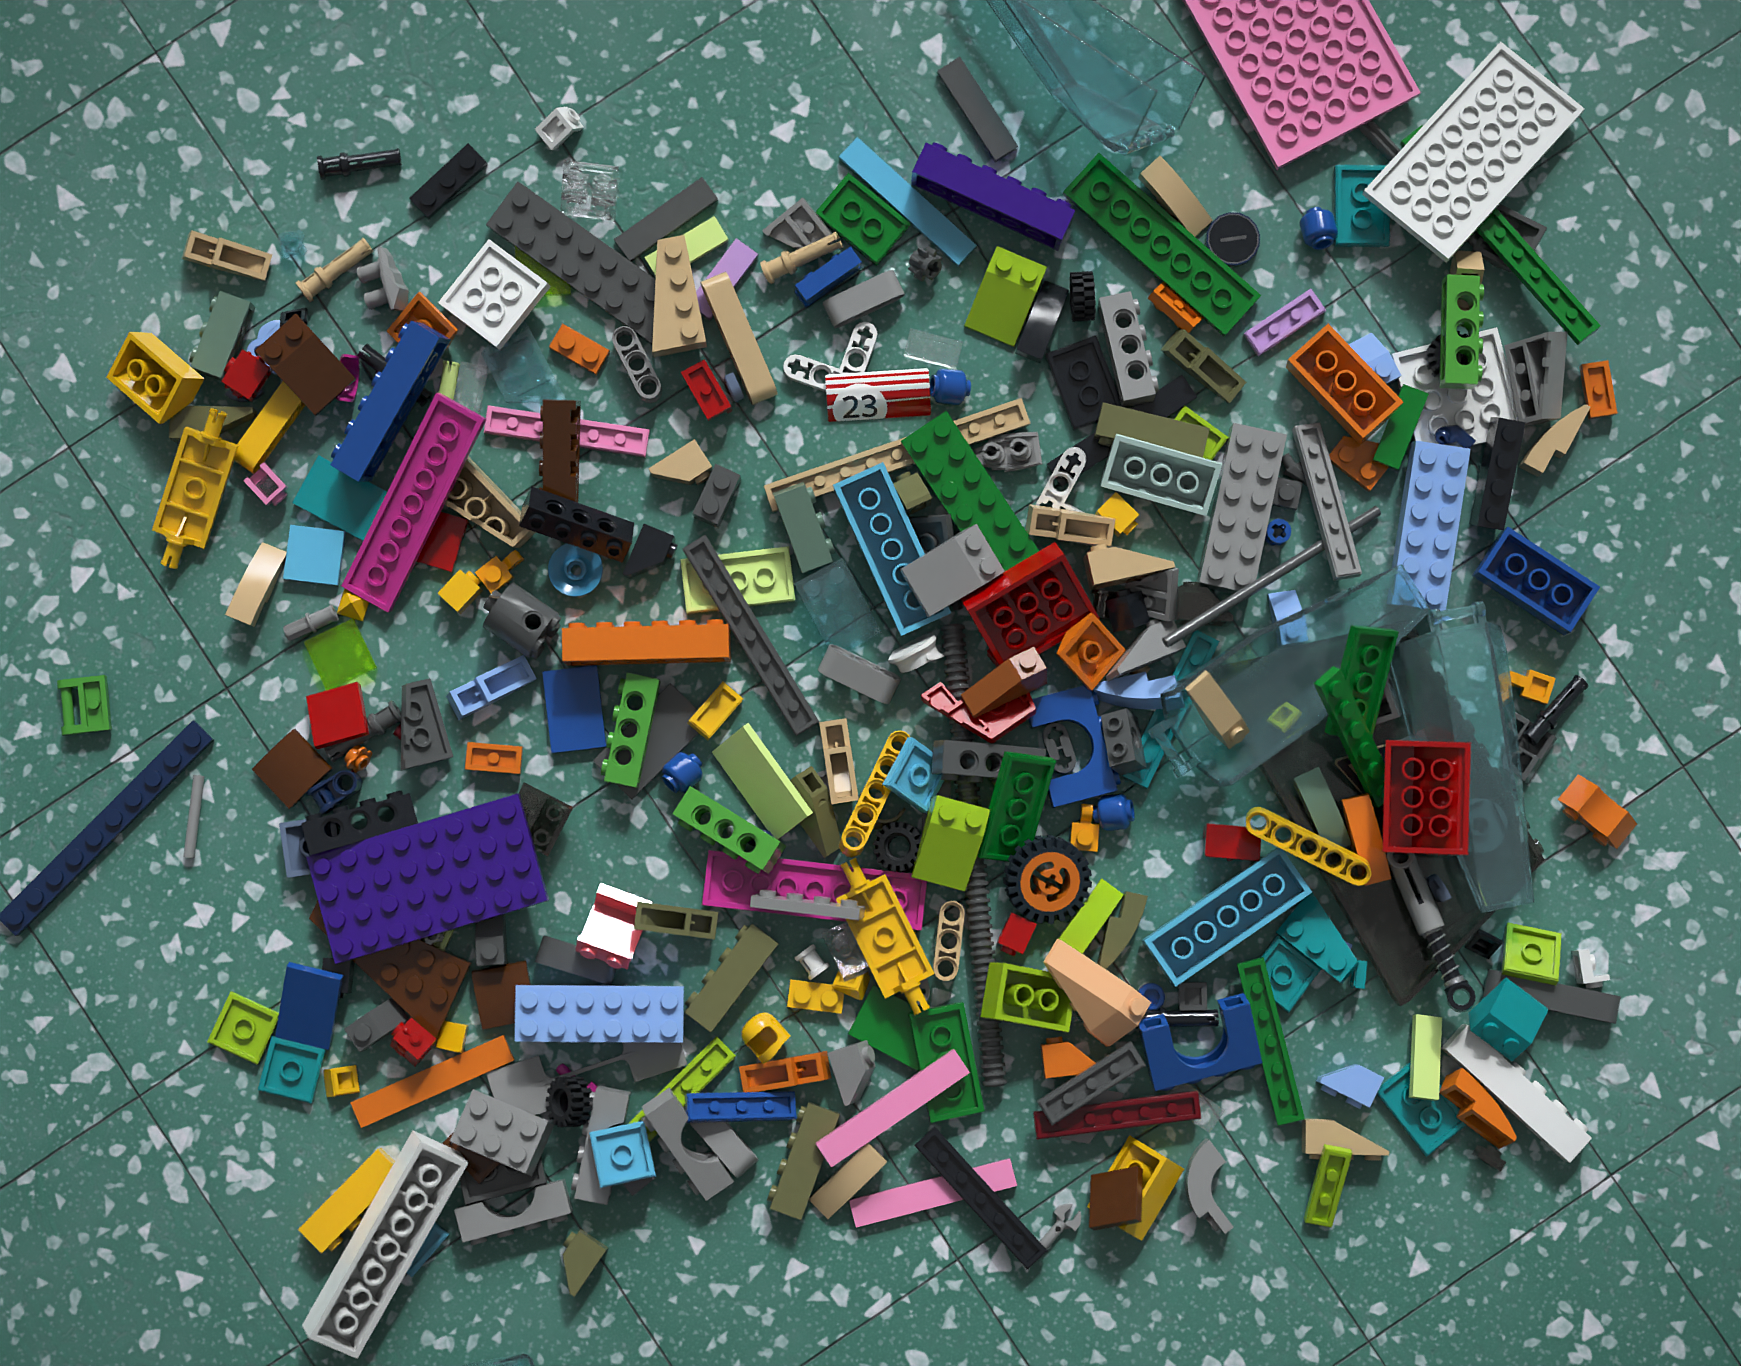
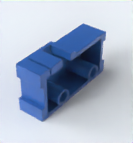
M850 246L842 253L834 255L829 262L815 272H810L804 276V279L795 285L797 289L795 290L796 296L805 308L859 271L861 269L859 265H861L862 261Z

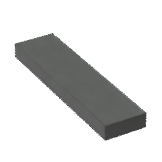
M961 57L937 70L938 76L994 162H997L1018 148L1017 143Z
M701 177L620 234L614 241L626 258L632 262L655 246L657 240L665 239L717 202L718 198L703 177Z
M1129 1041L1037 1100V1103L1050 1124L1054 1125L1146 1065L1132 1042Z

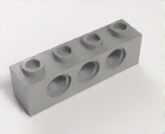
M1131 291L1100 297L1098 310L1121 406L1125 408L1153 402L1156 395L1155 392H1159V386L1156 376H1151L1149 368L1153 366L1150 350L1145 351L1143 343L1147 338L1145 327L1143 324L1139 325L1137 315H1140L1138 300L1133 299ZM1126 319L1130 326L1121 328L1116 324V321ZM1126 344L1133 345L1136 348V352L1132 354L1125 353L1122 347ZM1138 370L1141 372L1142 378L1132 379L1128 372Z

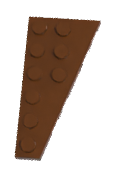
M317 900L309 919L327 935ZM422 939L353 959L368 976L436 1039L472 964L435 945H429Z

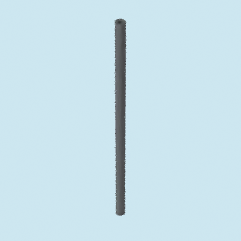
M1374 506L1348 522L1350 532L1353 533L1380 516V509ZM1319 540L1162 638L1163 644L1169 648L1325 550L1323 540Z

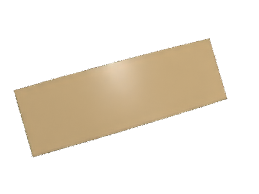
M1161 156L1140 173L1138 179L1157 198L1156 201L1193 236L1196 237L1213 221L1195 195Z
M192 230L188 235L182 259L262 281L266 279L272 254Z
M1585 404L1551 426L1528 450L1518 467L1537 477L1544 473L1553 455L1561 458L1567 453L1590 406Z
M1029 504L1025 530L1029 535L1111 546L1115 519Z
M263 542L261 543L236 589L226 611V616L255 627L262 608L268 602L284 565L286 551Z
M847 719L819 722L831 804L857 801L859 798Z
M869 1142L866 1143L809 1198V1201L829 1219L887 1163V1160Z

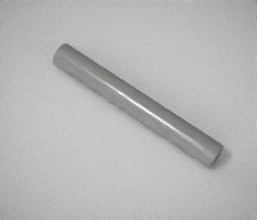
M193 775L183 857L195 858L205 777L201 775Z

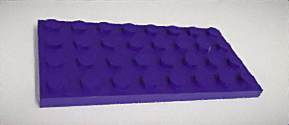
M518 793L306 857L335 964L549 901L521 797Z

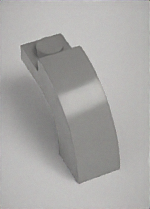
M1205 1138L1192 1153L1186 1168V1196L1192 1211L1198 1218L1208 1213L1209 1216L1205 1219L1215 1232L1220 1229L1226 1234L1233 1228V1225L1217 1206L1211 1192L1213 1176L1226 1161L1211 1141Z

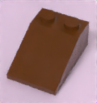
M297 314L293 315L255 350L315 416L356 380Z

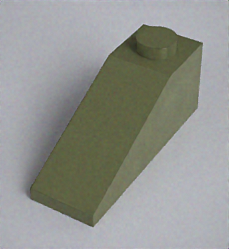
M186 406L170 418L169 438L177 442V446H179L185 427L204 431L211 408L219 410L218 413L223 411L227 414L220 434L256 418L257 411L253 407Z

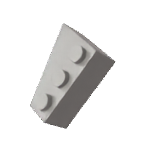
M1546 332L1504 345L1518 421L1526 422L1525 425H1539L1561 418L1568 332Z

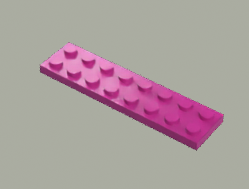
M440 392L435 394L341 585L343 588L386 612L392 611L487 420L486 418Z
M708 851L702 905L847 922L845 918L750 907L751 896L757 893L760 894V890L776 891V896L787 897V893L803 894V899L814 900V896L831 898L830 902L837 903L836 898L850 892V888H852L840 865L779 858L769 874L763 870L757 874L745 866L747 860L741 856H738L735 860L724 852ZM861 868L866 880L872 881L884 874L886 875L912 929L922 930L927 881L912 878L911 873Z

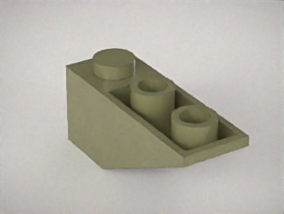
M810 766L790 781L813 812L800 822V825L825 858L840 848L841 838L828 788L814 768Z

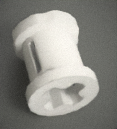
M814 944L795 957V960L800 961L808 972L809 980H812L830 967L828 963H824L815 951L816 947Z

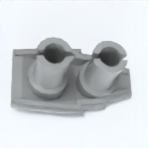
M378 247L379 258L377 261L357 268V275L362 283L365 284L381 277L383 288L364 294L365 304L372 310L375 307L389 303L390 309L403 311L408 305L409 290L404 284L402 275L396 267L389 250Z
M1038 432L1000 435V438L989 440L986 445L974 450L983 467H990L992 470H1005V473L1042 464Z

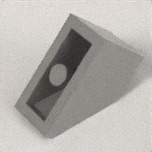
M867 1040L828 1053L844 1106L861 1099L875 1069V1054Z

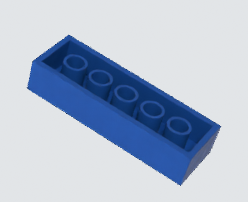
M410 321L409 324L406 323L402 327L398 338H400L396 348L392 347L385 358L387 364L382 372L379 371L375 375L371 383L373 389L370 395L364 396L358 406L360 412L356 420L352 419L344 431V434L347 436L342 444H337L331 454L333 461L330 465L358 482H371L451 341V339L424 323Z

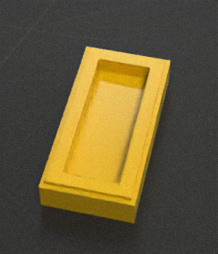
M722 682L689 719L687 724L706 740H709L744 699L726 683Z

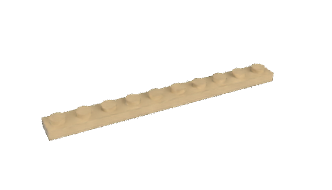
M1022 398L954 421L969 446L1030 425ZM902 438L764 485V489L772 512H776L779 510L772 493L804 482L806 488L812 487L817 498L835 492L832 485L882 462L888 473L914 465L915 462L901 443V440L904 439Z

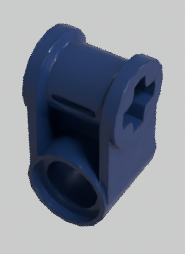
M342 770L327 780L316 784L306 793L315 800L320 808L319 813L325 815L337 808L345 800L357 794L362 787V779L358 773ZM349 775L353 779V786L350 790L346 791L341 783L342 779Z

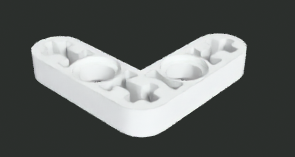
M861 322L856 325L840 369L801 355H791L784 362V373L792 381L826 392V383L818 384L813 378L814 373L820 369L827 371L828 374H845L843 372L844 369L851 373L865 372L877 340V330L869 322ZM865 328L869 329V334L873 336L872 339L867 338L864 343V348H869L868 352L858 347H852L854 343L859 346L861 336L857 333L863 332ZM854 353H858L864 358V363L857 368L850 366L848 363L849 356ZM796 361H799L800 367L808 370V365H812L809 380L804 379L806 376L805 372L797 371L796 375L792 374L791 368L788 367L789 364L794 365Z
M1070 447L1063 453L1036 503L1037 506H1040L1041 503L1046 504L1048 501H1052V508L1060 509L1062 506L1066 510L1083 512L1065 502L1086 464V455L1083 450L1077 447ZM1074 453L1079 454L1078 460L1081 461V464L1073 466L1071 473L1076 474L1073 478L1069 473L1060 471L1059 468L1062 466L1066 469L1070 461L1066 458L1067 455L1072 456ZM1063 476L1068 480L1069 486L1065 491H1057L1054 488L1053 481L1056 477Z

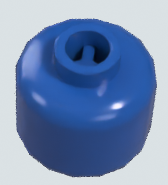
M1320 207L1311 208L1299 222L1305 244L1314 249L1320 250L1330 247L1338 235L1333 213L1329 210L1321 209Z
M939 369L930 378V396H933L939 404L960 405L964 401L965 396L970 395L971 382L966 379L965 373L961 370Z
M683 752L677 753L662 768L664 784L674 793L678 791L686 793L690 786L694 787L702 779L703 773L700 768L702 762L692 753L690 755Z
M1124 794L1101 796L1098 800V806L1093 807L1095 823H1100L1105 831L1127 829L1130 826V822L1135 819L1132 800H1128Z

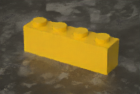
M382 1148L377 1149L298 1230L321 1253L327 1249L332 1252L343 1241L340 1236L347 1229L352 1232L362 1220L360 1216L371 1205L395 1161Z

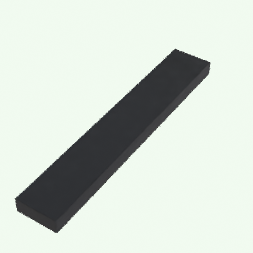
M1181 375L1159 389V392H1155L1156 395L1153 402L1135 405L1131 409L1168 418L1195 400L1197 395L1184 376ZM1095 432L1073 446L1083 450L1086 455V464L1080 475L1106 459L1109 455L1111 447L1099 444V440L1094 439ZM1063 453L1047 463L1051 473H1053ZM1079 454L1067 455L1066 458L1070 460L1067 468L1064 469L1060 466L1059 470L1069 473L1074 478L1076 474L1071 473V470L1075 464H1081V461L1078 460ZM1063 476L1055 478L1061 488L1068 484V480Z
M935 1126L914 1144L1027 1270L1048 1251Z

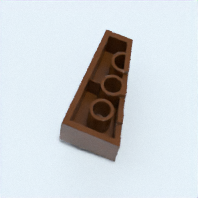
M543 399V405L540 408V421L543 422V433H540V449H543V460L539 461V476H543V487H539V489L579 503L581 401Z

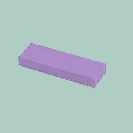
M736 238L706 279L727 272L735 288L757 259L758 254ZM700 286L696 291L700 314L711 320L713 314Z
M1309 289L1246 331L1243 336L1259 357L1325 313L1326 309L1313 290Z

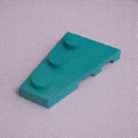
M1313 892L1300 902L1276 932L1277 935L1341 985L1359 964Z

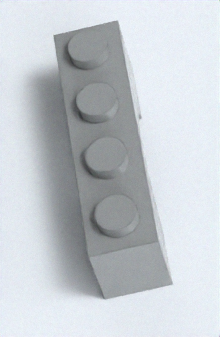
M598 1085L596 1091L590 1093L589 1097H593V1102H590V1106L593 1108L589 1120H586L582 1130V1135L587 1136L585 1147H579L576 1161L581 1163L579 1174L574 1173L571 1190L576 1191L575 1199L605 1205L610 1201L612 1186L600 1188L589 1132L607 1129L613 1125L624 1123L631 1092Z
M670 1087L642 1106L645 1113L642 1120L651 1132L656 1130L660 1135L657 1141L665 1153L672 1152L675 1157L672 1161L680 1174L687 1173L690 1178L687 1182L696 1196L701 1193L707 1201L734 1182L730 1172L714 1151L697 1153L687 1149L681 1143V1132L689 1118Z
M561 1179L537 1186L531 1205L526 1211L517 1215L499 1214L492 1210L485 1201L458 1207L454 1211L462 1242L470 1241L471 1245L486 1242V1236L497 1233L498 1238L514 1234V1228L524 1226L525 1231L541 1227L540 1221L551 1219L552 1223L567 1220V1214L572 1213L573 1208L566 1181Z

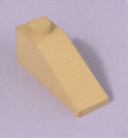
M1206 670L1185 688L1208 730L1229 750L1235 744L1241 742L1250 732L1242 716Z

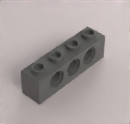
M936 740L933 743L932 774L941 775V780L958 781V776L967 777V782L983 783V778L992 779V784H996L1005 751L1045 757L1046 749ZM962 755L966 758L967 761L965 768H962V766L960 765V758ZM987 758H990L992 762L990 771L985 765Z

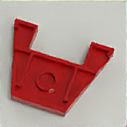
M988 649L987 656L998 667L999 664L990 649ZM942 682L921 694L923 703L991 744L1036 714V708L1030 693L976 718L972 717L962 699L957 701Z

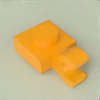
M516 550L507 555L503 561L498 556H495L478 569L475 574L492 593L494 590H500L514 578L510 570L519 565L524 558Z
M1530 669L1527 670L1526 676L1513 671L1505 672L1502 683L1521 688L1520 697L1546 705L1548 704L1556 678Z
M1081 804L1080 823L1071 822L1070 843L1080 851L1098 852L1100 824H1091L1093 804Z

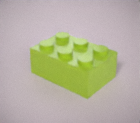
M989 962L981 1011L982 1018L1069 1032L1073 1011L1069 1004L1071 1001L1065 991L1059 988L1050 972L1006 963Z

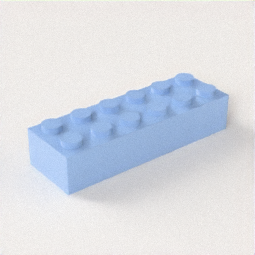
M1422 441L1411 442L1386 604L1446 612L1471 449Z
M516 985L515 1042L683 1043L684 986Z

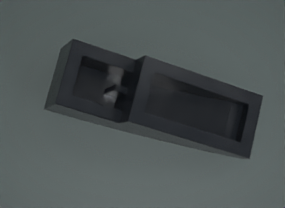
M1044 280L1015 354L1041 363L1069 289Z

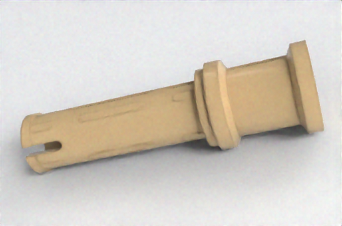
M835 231L833 234L792 253L783 251L781 256L771 261H761L762 271L769 284L774 283L776 278L785 274H794L799 266L843 248L841 241L830 245V242L839 239L837 232Z
M362 238L323 268L321 266L316 267L313 274L302 282L298 280L296 285L307 300L311 302L313 297L323 289L331 288L332 281L374 251L370 248L367 241Z

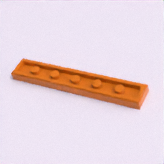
M502 1035L351 1102V1106L360 1127L363 1128L510 1063L515 1059L505 1035Z

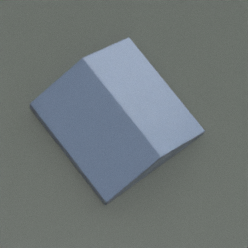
M306 819L279 823L287 878L311 875L306 858L309 856V852L301 827V823L306 822ZM335 823L325 825L324 832L327 836H337Z

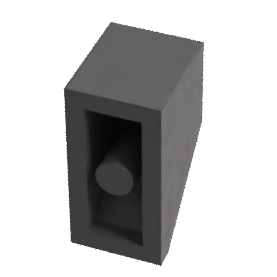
M391 998L357 1019L344 1030L358 1051L362 1052L391 1033L401 1022L405 1023L410 1018L403 1008Z

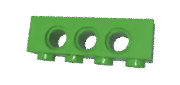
M1447 274L1442 280L1439 388L1473 389L1482 380L1483 368L1478 363L1479 355L1483 351V339L1479 338V328H1482L1484 321L1483 311H1480V301L1484 297V285L1480 284V276ZM1457 300L1466 301L1469 305V310H1461L1457 305ZM1457 327L1466 328L1468 338L1460 337L1457 333ZM1456 354H1464L1468 359V364L1461 365L1458 363Z
M627 673L626 679H620L618 694L622 695L620 706L615 705L612 721L616 722L614 733L609 732L606 748L610 749L609 759L603 760L601 775L605 776V782L636 789L639 788L661 684L660 679ZM634 696H639L643 699V706L637 711L630 710L628 707L629 700ZM628 723H634L637 726V733L631 738L623 735V727ZM622 750H628L632 755L631 761L626 765H621L617 761V755Z
M691 786L673 812V815L680 819L677 824L692 832L693 828H696L702 832L701 839L712 846L716 842L724 846L722 852L736 860L738 856H741L747 860L745 866L757 874L761 870L769 874L786 848V845ZM706 812H710V821L707 824L701 825V816ZM728 826H733L731 837L724 839V829ZM755 840V849L752 852L746 853L745 846L747 842Z

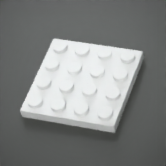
M1497 327L1479 332V338L1483 339V351L1479 355L1478 365H1482L1483 375L1481 382H1478V385L1473 389L1439 388L1440 377L1432 375L1433 371L1431 369L1428 370V361H1425V356L1428 354L1426 351L1430 344L1391 354L1402 375L1397 380L1399 389L1401 390L1402 385L1405 384L1429 394L1413 432V441L1439 444L1435 440L1437 429L1443 426L1459 425L1476 440L1472 445L1475 446L1486 443L1491 417L1518 421L1509 369ZM1461 353L1456 354L1458 363H1461L1462 360ZM1457 442L1444 444L1449 446L1462 447Z

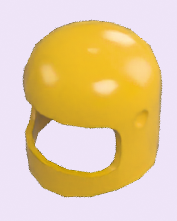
M765 1012L753 1016L744 1025L741 1032L742 1040L762 1064L771 1060L783 1043L791 1037L773 1015Z

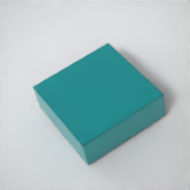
M1358 960V966L1351 973L1350 986L1351 988L1365 989L1367 961Z

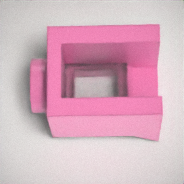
M263 462L260 465L261 468L250 478H245L243 481L265 505L269 506L273 503L276 506L287 496L284 491L288 487Z

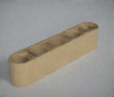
M727 272L701 281L704 295L751 404L754 405L778 395L774 381Z

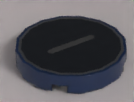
M1228 212L1218 216L1210 224L1206 233V247L1229 267H1238L1249 262L1255 256L1260 245V233L1257 225L1248 216L1241 213Z

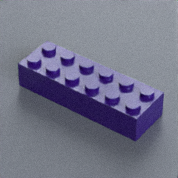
M935 142L932 145L925 143L912 171L911 185L1059 251L1075 213L1070 203L1062 199L1054 201L1046 197L1047 194L1038 188L1030 190L1021 186L1022 182L1010 176H1007V178L997 175L995 169L989 166L982 165V167L973 164L972 159L965 155L957 154L955 156L948 153V149L941 144Z

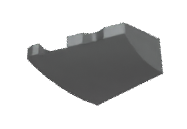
M1508 709L1506 713L1507 727L1506 734H1504L1505 747L1501 768L1528 785L1557 738L1547 732L1536 746L1531 745L1524 739L1523 733L1533 723L1513 710Z

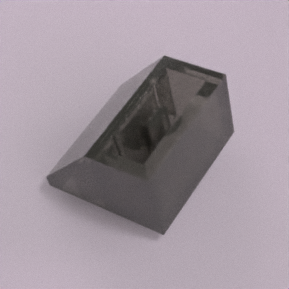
M524 782L518 794L521 797L536 851L549 857L574 807Z

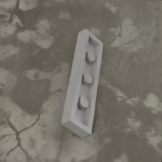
M760 890V894L752 895L750 907L853 920L864 918L865 906H857L858 901L842 899L841 903L830 902L831 898L814 896V900L803 899V894L787 893V897L776 896V891Z

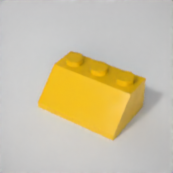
M145 332L128 333L106 377L159 424L165 423L193 402L204 381V378L155 335Z
M1129 1135L1108 1171L1135 1166L1143 1169L1141 1222L1118 1226L1123 1231L1142 1241L1182 1175L1184 1168Z

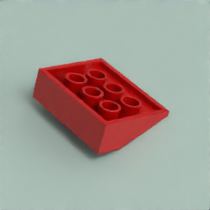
M1055 542L960 598L999 665L1032 647L1036 649L1038 654L1061 642L1066 631L1090 613H1093L1100 619L1067 558Z
M1386 740L1383 852L1468 855L1470 742Z

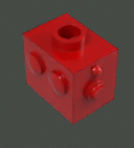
M242 349L236 359L232 357L224 369L227 373L221 382L226 389L232 390V394L237 398L244 397L253 402L273 370L265 364L260 356H253L251 352H246Z
M410 1018L406 1024L401 1022L393 1030L390 1046L398 1055L404 1057L416 1067L434 1047L436 1038L413 1018Z

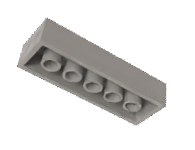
M1233 423L1230 427L1196 586L1234 594L1256 580L1287 434Z

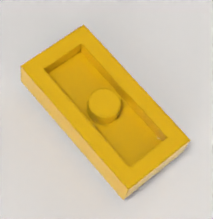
M790 979L787 1007L842 1014L844 993L833 989V984Z

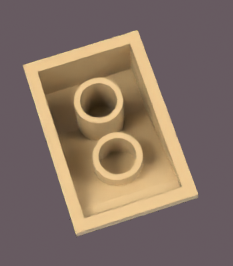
M1106 544L1090 547V550L1083 558L1090 591L1132 582L1175 568L1173 561L1118 547L1107 548Z

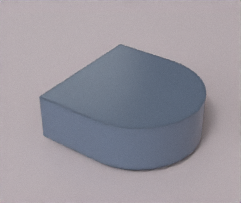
M734 372L725 375L724 381L733 401L737 402L744 399Z

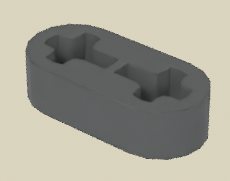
M1051 723L1043 730V742L1048 757L1056 761L1059 760L1058 750L1061 749L1064 757H1070L1071 762L1067 764V769H1063L1062 765L1057 766V764H1055L1054 768L1057 773L1066 774L1075 767L1076 757L1066 728L1060 723ZM1051 728L1062 732V736L1059 737L1061 745L1059 747H1056L1054 739L1049 740L1047 737L1051 733Z

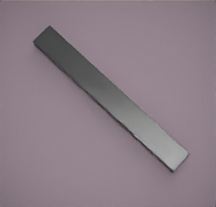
M704 535L682 548L794 734L797 736L819 723V720L707 536Z

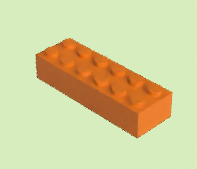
M721 619L707 620V625H697L695 620H680L679 625H669L668 621H651V626H642L638 621L624 622V627H615L612 622H597L596 627H587L585 623H568V628H562V661L567 666L731 662L730 627L728 624H724Z

